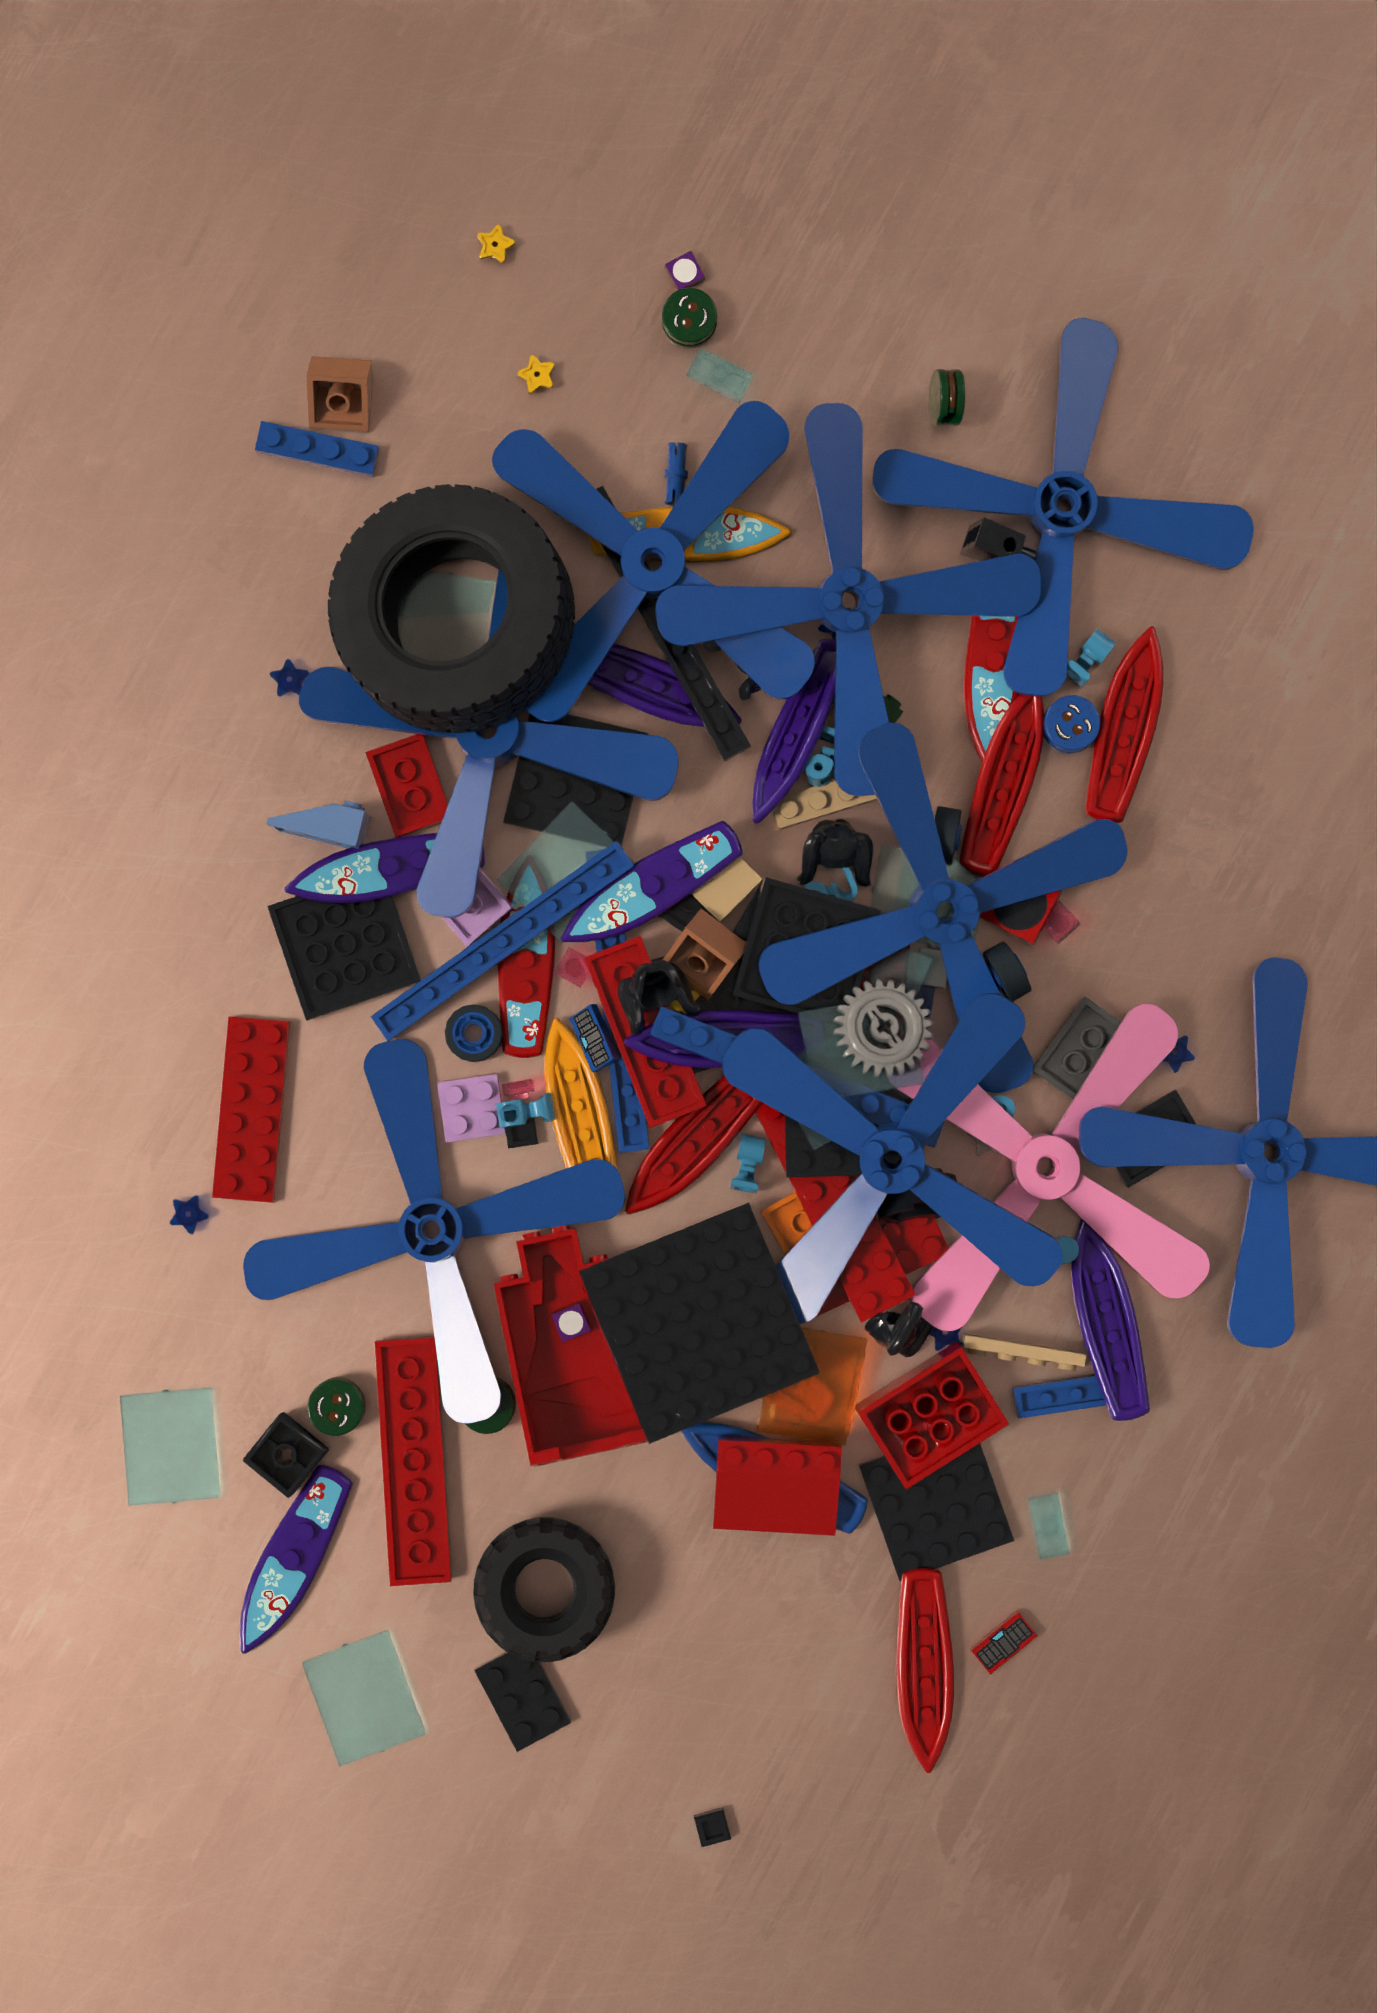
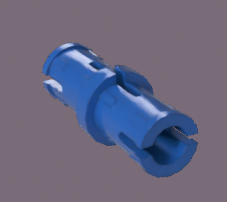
M678 442L677 455L676 443H668V468L664 470V477L667 478L666 505L674 506V494L676 503L684 491V479L688 478V471L685 470L687 444Z

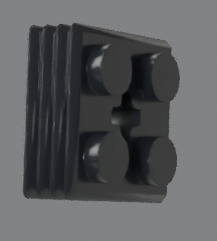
M282 1412L246 1454L243 1462L283 1495L290 1498L327 1454L329 1448L288 1414ZM280 1448L283 1450L291 1449L293 1460L287 1459L282 1461L280 1459L282 1453L279 1451Z

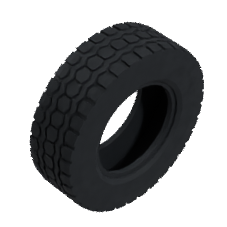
M450 484L435 485L434 489L430 486L415 490L416 493L414 494L406 493L397 497V501L394 503L390 501L379 508L380 512L377 514L373 513L363 522L365 525L362 528L358 527L350 537V544L346 543L340 554L341 560L337 561L332 574L334 580L330 581L328 593L331 598L328 599V616L330 618L328 621L331 636L333 637L332 640L340 660L354 680L376 704L396 719L427 731L431 729L433 732L449 733L452 731V733L457 734L469 733L471 729L474 732L488 729V725H499L508 721L507 717L512 716L513 718L523 712L527 704L531 706L541 697L540 693L542 691L545 692L554 681L553 676L558 675L564 664L563 657L566 658L571 646L569 639L573 638L575 626L573 621L575 619V602L573 601L572 584L561 557L544 530L529 513L513 501L495 492L492 494L487 489L476 486L473 489L470 485L455 484V487H452ZM470 559L487 563L504 574L508 591L506 611L498 629L482 647L467 656L449 661L425 660L403 649L398 631L401 604L412 584L425 572L444 562Z

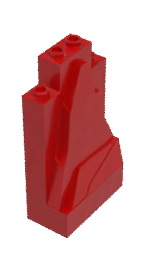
M570 1225L552 1228V1234L541 1236L540 1231L522 1235L523 1240L516 1241L523 1277L518 1278V1274L505 1275L500 1277L499 1283H494L530 1466L534 1467L647 1443L579 1275L580 1270L607 1260V1254L590 1257V1263L585 1264L578 1231L576 1228L570 1229ZM579 1301L591 1331L562 1342L551 1312Z

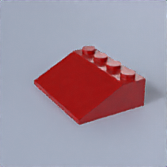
M954 1342L854 1405L857 1413L905 1489L913 1486L1009 1425V1422L966 1353L957 1342Z
M718 1436L713 1529L835 1536L841 1474V1444Z

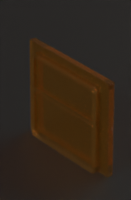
M801 1327L820 1373L764 1396L757 1431L795 1437L801 1440L840 1443L845 1446L851 1429L861 1381L867 1339Z

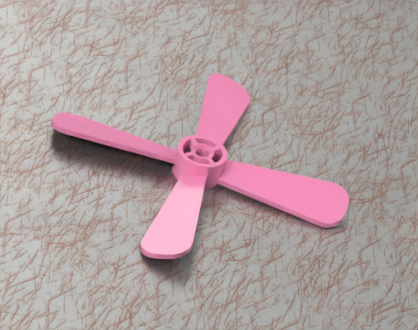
M1139 1004L1129 1010L1052 1135L1047 1133L1030 1135L978 1084L946 1119L1011 1159V1171L1014 1181L997 1197L994 1203L1028 1222L1042 1199L1061 1198L1158 1293L1168 1298L1178 1299L1193 1293L1207 1277L1210 1262L1206 1252L1200 1246L1081 1174L1080 1161L1077 1151L1080 1149L1079 1124L1083 1115L1097 1107L1117 1109L1166 1058L1177 1043L1178 1029L1175 1021L1156 1005ZM924 1040L930 1045V1050H920L924 1056V1060L921 1062L913 1058L915 1063L913 1070H910L904 1064V1074L902 1076L893 1068L892 1076L887 1078L893 1087L913 1099L942 1051L932 1040ZM1043 1158H1049L1052 1162V1168L1046 1174H1041L1038 1171V1163ZM961 1235L916 1281L913 1286L916 1296L912 1297V1302L919 1303L923 1307L921 1317L934 1327L944 1331L957 1330L968 1322L1000 1268Z

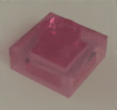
M1059 900L1047 920L1044 930L1059 944L1080 925V922Z
M568 947L554 973L581 988L589 974L584 960L586 956Z
M533 1079L502 1084L504 1096H511L512 1101L529 1099V1092H535Z

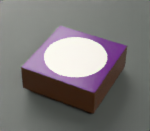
M692 251L665 264V269L676 290L690 288L705 280V276Z
M579 1301L551 1312L562 1342L591 1331Z

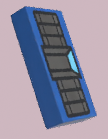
M590 1004L569 1018L592 1072H599L620 1059L597 1004Z

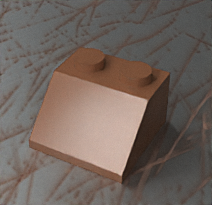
M311 357L307 371L309 428L369 432L372 400V360Z
M700 909L682 931L663 960L677 965L684 973L690 988L706 1000H709L742 956L745 941L703 909Z

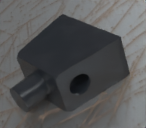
M984 517L969 526L960 554L978 561L1013 554H1025L1034 560L1036 550L1023 546L1026 539L1024 534Z

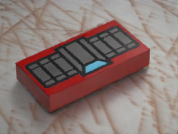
M1016 1611L970 1648V1650L991 1675L1035 1639L1037 1634L1021 1614Z

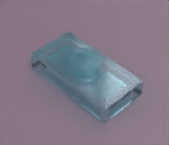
M700 348L686 377L740 404L753 379V374Z
M1052 1493L1027 1498L1039 1559L1070 1554L1059 1494Z

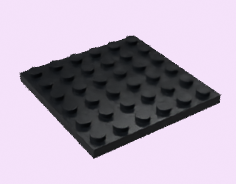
M749 1202L579 1271L648 1445L820 1373Z

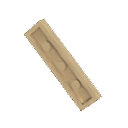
M835 780L823 787L814 786L788 794L773 810L778 830L877 800L876 795H849L842 791Z
M962 1334L961 1346L968 1348V1354L985 1356L986 1351L998 1353V1359L1016 1361V1356L1028 1358L1027 1363L1039 1366H1046V1361L1058 1363L1057 1368L1076 1371V1366L1085 1367L1086 1354L1082 1352Z

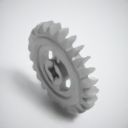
M877 979L875 987H872L868 981H865L863 984L864 991L854 987L852 992L855 997L850 995L844 996L843 999L848 1006L839 1005L837 1007V1011L844 1016H837L833 1020L834 1023L842 1025V1027L835 1029L833 1032L834 1035L843 1036L836 1046L848 1047L842 1057L846 1058L853 1055L855 1058L851 1064L852 1067L862 1062L863 1074L870 1067H873L875 1078L880 1075L882 1069L885 1070L886 1077L890 1078L893 1068H895L898 1074L902 1076L904 1074V1064L910 1070H913L915 1068L913 1058L921 1062L924 1060V1056L920 1050H930V1045L924 1041L931 1040L934 1037L931 1032L926 1030L934 1025L932 1021L925 1020V1017L930 1014V1010L920 1008L924 1003V999H913L916 993L915 990L905 993L904 983H901L896 989L892 979L888 981L886 986H883L882 981ZM877 1007H889L902 1016L906 1027L903 1041L897 1035L899 1029L897 1019L892 1014L881 1013ZM865 1015L871 1020L867 1030L869 1039L877 1045L889 1044L891 1049H880L866 1040L862 1031V1021ZM879 1026L881 1028L886 1026L889 1030L887 1033L885 1031L879 1033L877 1028Z

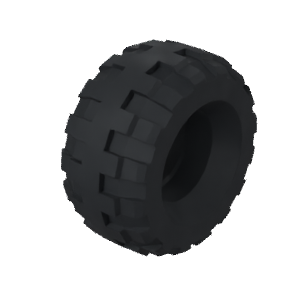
M554 1517L526 1519L502 1531L483 1553L474 1578L473 1596L475 1609L486 1633L506 1652L532 1662L560 1661L586 1649L606 1626L615 1600L613 1569L601 1544L582 1527L567 1520ZM541 1559L553 1560L563 1565L570 1573L574 1585L573 1596L569 1605L558 1615L548 1618L529 1614L522 1608L516 1596V1581L520 1572L531 1562Z

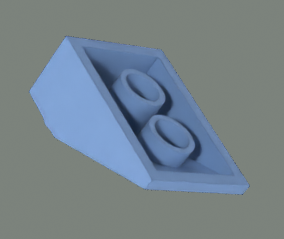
M344 801L343 805L330 804L267 819L266 824L275 831L343 848L352 847L359 849L360 845L365 844L371 817L365 812V808L361 804Z

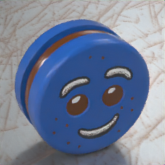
M1068 695L1061 697L1052 703L1044 714V737L1052 748L1062 753L1071 754L1086 749L1096 739L1100 730V716L1097 709L1089 700L1081 696Z

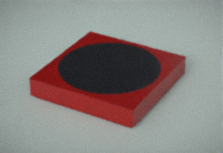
M1059 890L982 912L980 918L1035 945L1063 892Z

